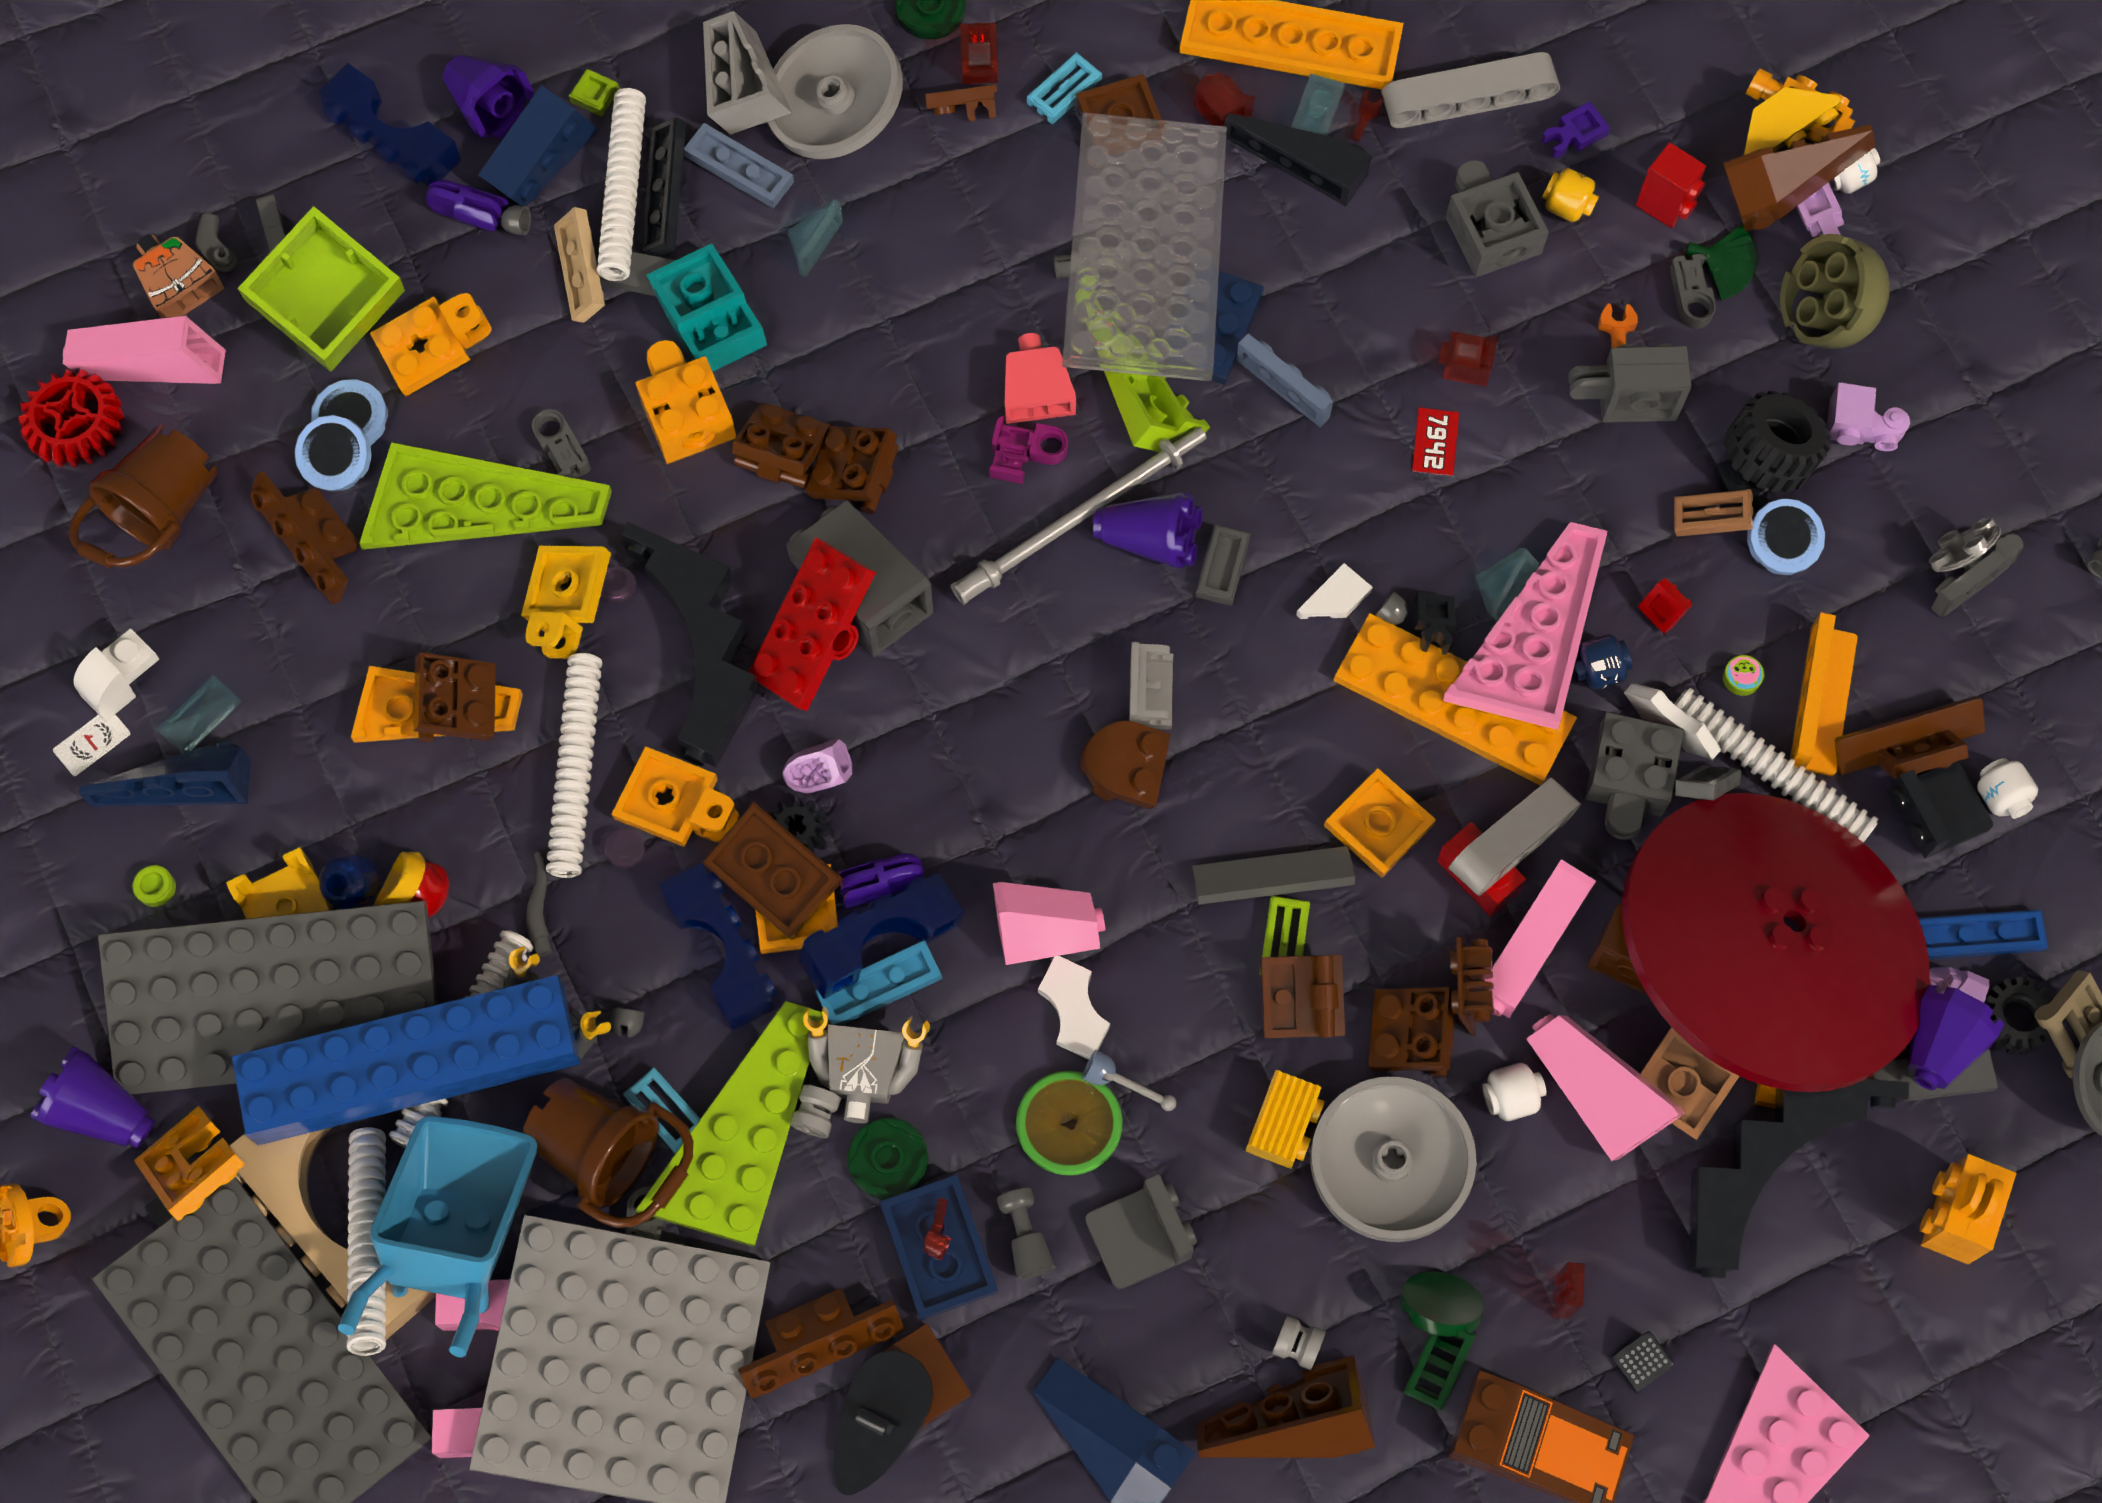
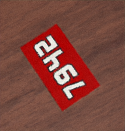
M1419 407L1412 471L1453 476L1459 412Z

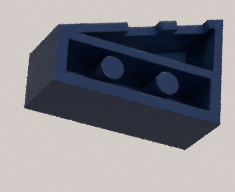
M541 85L478 175L519 205L527 206L599 129L576 109Z

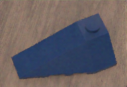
M227 742L217 743L215 747L198 748L80 786L79 794L90 806L248 804L251 759L242 747Z
M1058 1357L1033 1391V1394L1061 1434L1069 1442L1110 1503H1163L1194 1459L1196 1453Z

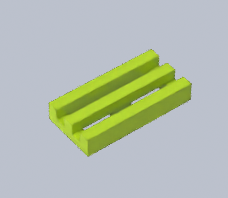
M1271 896L1262 957L1271 956L1278 906L1285 907L1278 957L1287 955L1293 909L1300 910L1294 956H1303L1310 902Z

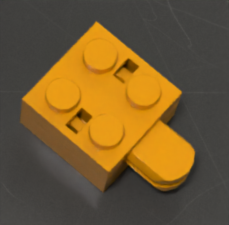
M664 340L653 344L647 351V364L652 376L639 380L635 384L641 404L666 464L735 439L736 433L733 419L706 356L686 363L680 348L673 341Z
M1967 1154L1956 1163L1952 1162L1945 1172L1940 1171L1932 1187V1194L1937 1195L1933 1209L1928 1208L1920 1224V1232L1925 1233L1921 1246L1965 1264H1970L1992 1251L2017 1173L1970 1154Z

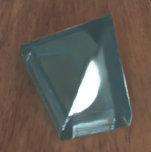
M836 200L831 201L787 230L800 275L807 277L842 224L843 217L840 202Z
M1519 548L1476 576L1486 610L1496 621L1500 619L1514 598L1518 597L1533 572H1536L1540 567L1538 561L1526 548Z
M212 676L156 730L182 754L189 752L241 703V700L217 678Z

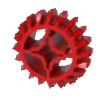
M66 368L63 377L59 378L57 374L51 372L52 381L45 383L38 380V387L40 389L37 392L27 391V396L31 402L20 403L21 410L24 413L18 417L19 424L23 428L20 430L22 432L21 435L28 442L30 450L47 463L53 461L56 466L63 468L69 462L72 467L77 469L80 460L84 459L86 463L92 465V456L98 453L100 456L106 457L104 447L106 445L116 446V440L113 435L123 434L122 426L120 425V422L125 420L124 413L121 410L122 402L118 395H115L113 387L104 382L96 373L90 377L88 372L81 369L75 376L72 371ZM89 399L98 403L97 414L90 412L87 406ZM47 423L53 424L56 431L55 438L46 435Z

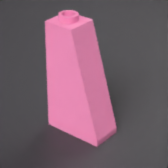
M187 316L68 330L66 343L63 348L62 364L75 374H78L81 369L88 372L90 377L96 373L103 381L218 384L222 380L226 350Z
M1562 859L1494 964L1493 969H1491L1493 977L1484 980L1494 984V989L1490 990L1493 991L1494 999L1493 1015L1501 1016L1503 1014L1507 1018L1511 1017L1596 880Z
M1549 1014L1532 1026L1535 1033L1526 1038L1611 1161L1621 1159L1685 1114L1681 1106L1568 1016L1559 1015L1555 1018L1553 1014Z

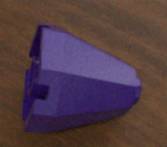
M470 55L455 56L446 64L442 77L470 128L481 138H489L487 134H492L496 138H504L525 109L526 98L531 100L534 94L525 72L516 65Z
M1929 985L1921 999L1920 1025L1911 1039L1907 1069L1913 1075V1081L1928 1090H1935L1936 1088L1945 1089L1991 1048L2005 1025L2000 1018H1998L1996 1023L1990 1019L1993 1010L1987 1004L1957 988L1947 987L1942 994L1935 993L1938 986Z

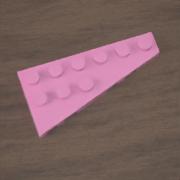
M1573 522L1568 524L1547 553L1540 567L1527 580L1526 586L1518 597L1514 598L1486 636L1480 649L1464 666L1461 675L1445 692L1443 701L1558 730L1608 531Z
M1774 1344L1770 1347L1764 1367L1753 1386L1750 1399L1741 1419H1739L1713 1478L1712 1486L1703 1503H1808L1870 1435Z

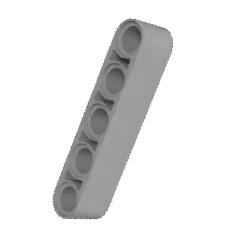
M1538 52L1393 81L1382 89L1381 94L1391 126L1394 128H1406L1542 101L1557 94L1560 90V84L1551 56L1545 52Z
M1550 778L1471 842L1454 859L1448 869L1475 894L1480 896L1558 831L1575 814L1581 803L1553 778Z

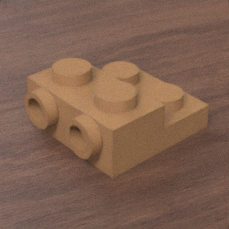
M1670 1027L1640 1073L1681 1106L1685 1114L1671 1124L1696 1140L1739 1078L1738 1075L1729 1072L1706 1058L1686 1042L1672 1027Z

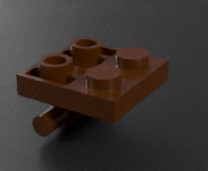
M761 402L733 441L732 454L736 455L734 465L756 472L759 478L777 484L783 481L805 489L810 479V474L805 472L822 448L831 425L810 416H803L782 409L777 405Z
M830 426L805 492L813 499L863 501L860 509L865 513L874 514L882 493L887 492L894 473L892 465L899 446L895 444L897 435L890 428Z
M422 652L415 657L413 731L418 732V740L420 742H433L434 734L490 741L494 737L496 663Z
M1341 954L1260 957L1263 1038L1317 1036L1319 1038L1345 1036Z
M1450 987L1375 989L1368 1067L1373 1071L1431 1070L1430 1076L1445 1078L1447 1070H1450L1454 1038V1013L1451 1002L1452 989Z

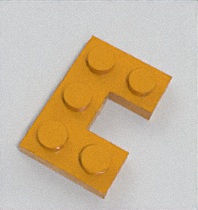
M199 1106L134 1160L166 1209L178 1222L187 1214L193 1213L200 1208L205 1198L221 1185L229 1183L236 1176L238 1170L245 1165L224 1138L220 1139L192 1164L188 1161L196 1152L206 1149L211 1144L213 1138L220 1133L210 1117Z

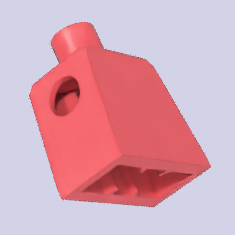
M1027 333L1018 338L1020 351L1006 354V424L1076 415V394L1059 348H1042L1040 335L1036 333Z

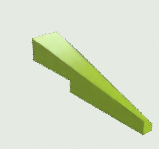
M1083 286L1075 295V299L1133 446L1161 452L1159 443L1164 438L1173 444L1197 427H1200L1206 433L1210 428L1206 420H1198L1186 409L1189 404L1187 398L1184 395H1179L1178 397L1174 395L1165 380L1167 375L1132 335L1125 336L1117 329L1114 324L1118 318L1112 311L1106 313L1102 311L1094 298V290Z

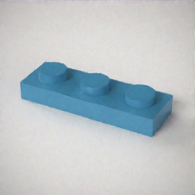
M924 940L816 990V995L822 1008L824 1006L828 1010L830 1024L843 1026L941 980L942 975Z

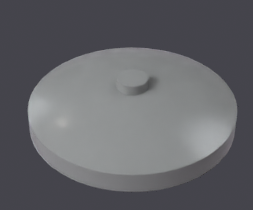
M833 25L806 35L792 45L773 68L792 113L768 121V124L785 147L803 157L831 159L847 155L862 148L886 127L898 107L902 94L903 75L897 56L879 34L858 25Z
M1388 1076L1360 1082L1345 1090L1332 1101L1320 1118L1311 1145L1310 1164L1318 1194L1329 1211L1341 1223L1368 1238L1386 1242H1404L1420 1239L1434 1233L1446 1225L1458 1213L1473 1186L1476 1173V1149L1471 1130L1465 1118L1446 1096L1420 1081Z

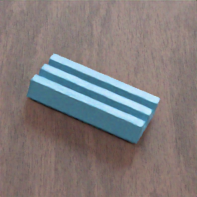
M1076 52L1027 96V104L1031 107L1035 106L1041 116L1045 114L1047 121L1053 125L1076 104V93L1093 89L1102 81V73ZM1078 66L1081 67V69L1076 74H1074L1070 79H1067L1063 84H1061L1059 86V89L1055 91L1047 100H1042V98L1046 94H1048L1055 86H1057L1075 68H1077Z
M654 1067L623 1093L631 1105L646 1109L635 1096L642 1091L651 1103L654 1102L670 1111L648 1086L654 1080L694 1125L689 1129L690 1133L700 1121L696 1113ZM658 1121V1135L676 1154L683 1145L682 1138L680 1137L676 1141Z

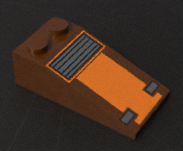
M1479 1370L1472 1379L1448 1458L1569 1503H1614L1634 1435L1526 1387Z

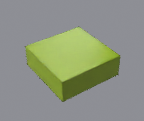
M586 69L570 93L569 98L572 104L602 117L614 99L615 92L620 89L618 82Z

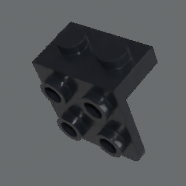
M1954 762L1946 768H1935L1919 776L1916 775L1914 770H1910L1899 775L1887 790L1893 806L1901 815L1913 842L1918 846L1924 859L1985 834L1993 827L1992 819L1958 762Z

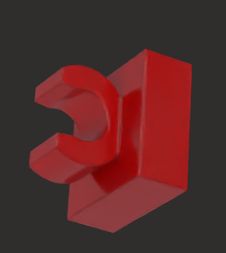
M1665 578L1655 585L1638 608L1665 634L1673 629L1691 608L1692 604L1689 598L1686 599L1677 590L1675 584H1672Z

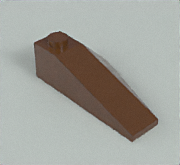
M1871 124L1827 134L1820 143L1808 144L1803 139L1792 142L1791 149L1773 153L1772 148L1768 147L1723 163L1731 195L1744 229L1749 231L1767 228L1775 220L1781 219L1846 168L1875 148Z
M1352 1355L1314 1365L1311 1370L1306 1369L1301 1372L1303 1379L1284 1388L1277 1383L1266 1389L1268 1392L1266 1397L1252 1404L1239 1402L1196 1423L1197 1447L1200 1458H1336L1375 1448L1371 1416L1355 1356Z

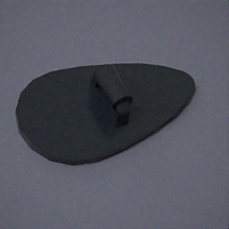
M896 1350L877 1353L864 1361L854 1375L845 1399L834 1448L836 1485L838 1490L844 1495H854L868 1488L881 1478L917 1435L930 1412L934 1397L932 1379L925 1366L910 1354Z

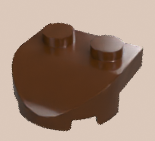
M1133 721L1112 723L1096 732L1085 743L1080 759L1082 774L1086 773L1094 787L1093 792L1103 800L1109 802L1116 798L1151 810L1157 805L1171 734Z

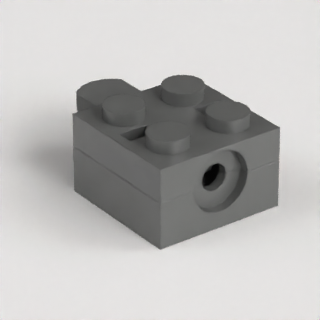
M1473 160L1462 164L1458 169L1455 180V187L1458 193L1451 195L1446 220L1475 278L1541 255L1549 231L1519 172L1493 180L1487 166L1482 161Z
M1668 343L1659 344L1655 347H1637L1632 344L1621 345L1617 348H1611L1605 365L1576 366L1568 372L1569 383L1571 384L1569 386L1570 397L1573 399H1600L1602 422L1676 421L1691 389L1687 346L1675 347L1673 344Z
M1606 712L1598 728L1585 800L1607 804L1604 823L1606 831L1617 839L1627 840L1633 838L1643 827L1646 813L1663 816L1672 799L1684 729Z

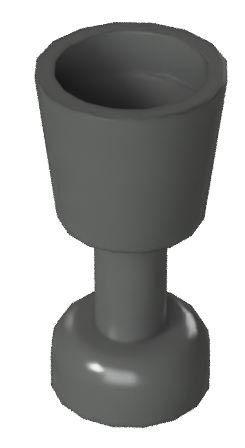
M1016 1189L998 1196L996 1200L1000 1211L1004 1214L1012 1215L1017 1233V1238L1011 1241L1017 1279H1030L1053 1271L1056 1266L1042 1233H1033L1027 1209L1034 1204L1032 1189Z

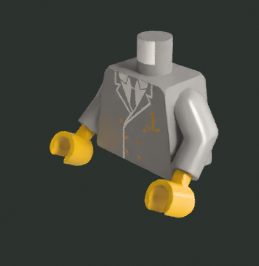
M824 1006L822 1008L823 1019L819 1022H814L809 1018V1007H807L803 1022L805 1027L810 1030L807 1034L809 1060L820 1084L830 1088L831 1092L846 1100L844 1120L853 1123H867L871 1102L888 1104L891 1095L901 1093L917 1074L923 1048L921 1041L930 1030L929 1022L927 1020L924 1022L922 1033H915L911 1029L912 1016L905 1022L902 1033L829 1024L827 1033L824 1030L829 1015L827 1008Z

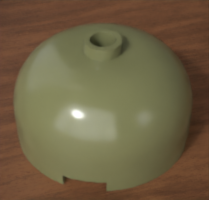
M1825 234L1812 239L1800 249L1803 254L1796 262L1792 272H1785L1782 281L1780 305L1785 327L1794 325L1796 337L1800 339L1799 342L1826 349H1840L1852 346L1866 338L1877 327L1886 311L1890 295V280L1887 268L1879 254L1862 241L1839 234ZM1803 289L1822 294L1823 300L1809 296L1799 303L1796 310L1797 323L1792 313V304L1799 290ZM1800 325L1830 333L1816 337L1805 331Z

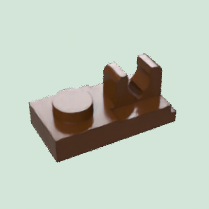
M997 84L925 94V109H934L935 116L956 113L955 106L965 104L967 119L972 122L976 121L974 112L976 107H978V103L981 102L982 106L988 111V118L993 119L996 117L994 93L998 92Z

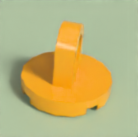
M8 1183L0 1185V1259L2 1262H7L6 1265L10 1268L26 1265L31 1259L34 1244L59 1238L65 1232L71 1220V1211L67 1204L55 1197H40L27 1200L25 1192L19 1184ZM42 1211L53 1213L58 1219V1225H44L40 1222L38 1213Z

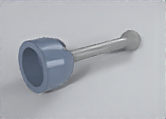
M1098 1050L1092 1053L1083 1071V1080L1099 1086L1108 1084L1113 1080L1160 1103L1165 1111H1172L1176 1107V1099L1173 1096H1162L1117 1074L1116 1065L1109 1056Z

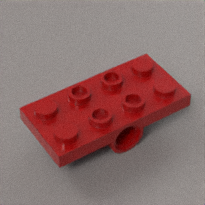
M815 537L749 673L756 675L759 683L796 708L808 711L832 660L845 659L853 652L857 645L859 633L851 622L876 572L827 541Z

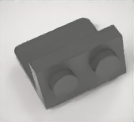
M1160 1174L1145 1180L1142 1190L1095 1209L1086 1215L1085 1222L1111 1282L1117 1289H1124L1192 1259L1194 1251L1192 1245L1197 1243L1195 1234L1188 1220L1180 1221L1175 1207L1180 1205L1177 1194L1170 1182L1164 1185Z

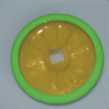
M1060 1071L1041 1078L1025 1093L1017 1111L1016 1129L1023 1150L1038 1166L1055 1174L1079 1175L1096 1169L1113 1154L1121 1137L1122 1114L1116 1097L1106 1085H1094L1083 1080V1072ZM1069 1115L1070 1118L1078 1120L1075 1129L1070 1130L1061 1126L1065 1116Z

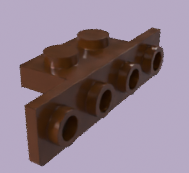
M264 471L258 472L250 493V499L254 508L260 511L272 526L275 535L283 540L293 553L296 562L303 566L313 579L317 589L327 597L332 605L340 603L349 580L333 559L355 552L359 541L317 487L284 497Z
M1978 696L1970 697L1837 737L1835 739L1838 773L1844 775L1879 765L1896 780L1899 775L1910 770H1914L1917 775V773L1933 768H1946L1954 762L1967 759V744L1961 739L1985 733L1983 700Z
M839 1288L765 1321L776 1352L739 1368L738 1371L750 1397L754 1399L803 1376H808L816 1370L836 1361L848 1358L854 1353L876 1343L888 1340L892 1336L903 1332L904 1326L893 1299L854 1316L842 1288Z

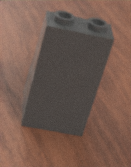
M847 500L838 507L836 505L829 507L822 513L819 521L808 529L804 527L796 531L790 538L789 543L786 544L789 560L798 570L815 537L827 541L876 572L851 622L858 630V640L873 658L933 614L932 591L929 580Z

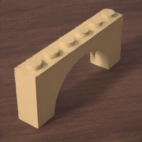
M331 1128L259 1146L244 1133L230 1145L245 1164L238 1170L236 1178L242 1185L247 1183L255 1194L251 1197L264 1215L267 1216L269 1213H272L280 1222L275 1229L290 1247L297 1243L305 1252V1255L300 1260L315 1277L322 1273L331 1283L326 1288V1291L343 1308L348 1304L347 1294L349 1291L347 1283L349 1279L347 1271L349 1267L347 1260L349 1255L346 1248L333 1242L321 1228L311 1208L308 1194V1173L313 1154L322 1138ZM386 1281L385 1340L436 1297V1293L408 1288L405 1296L395 1297L391 1293L390 1283Z

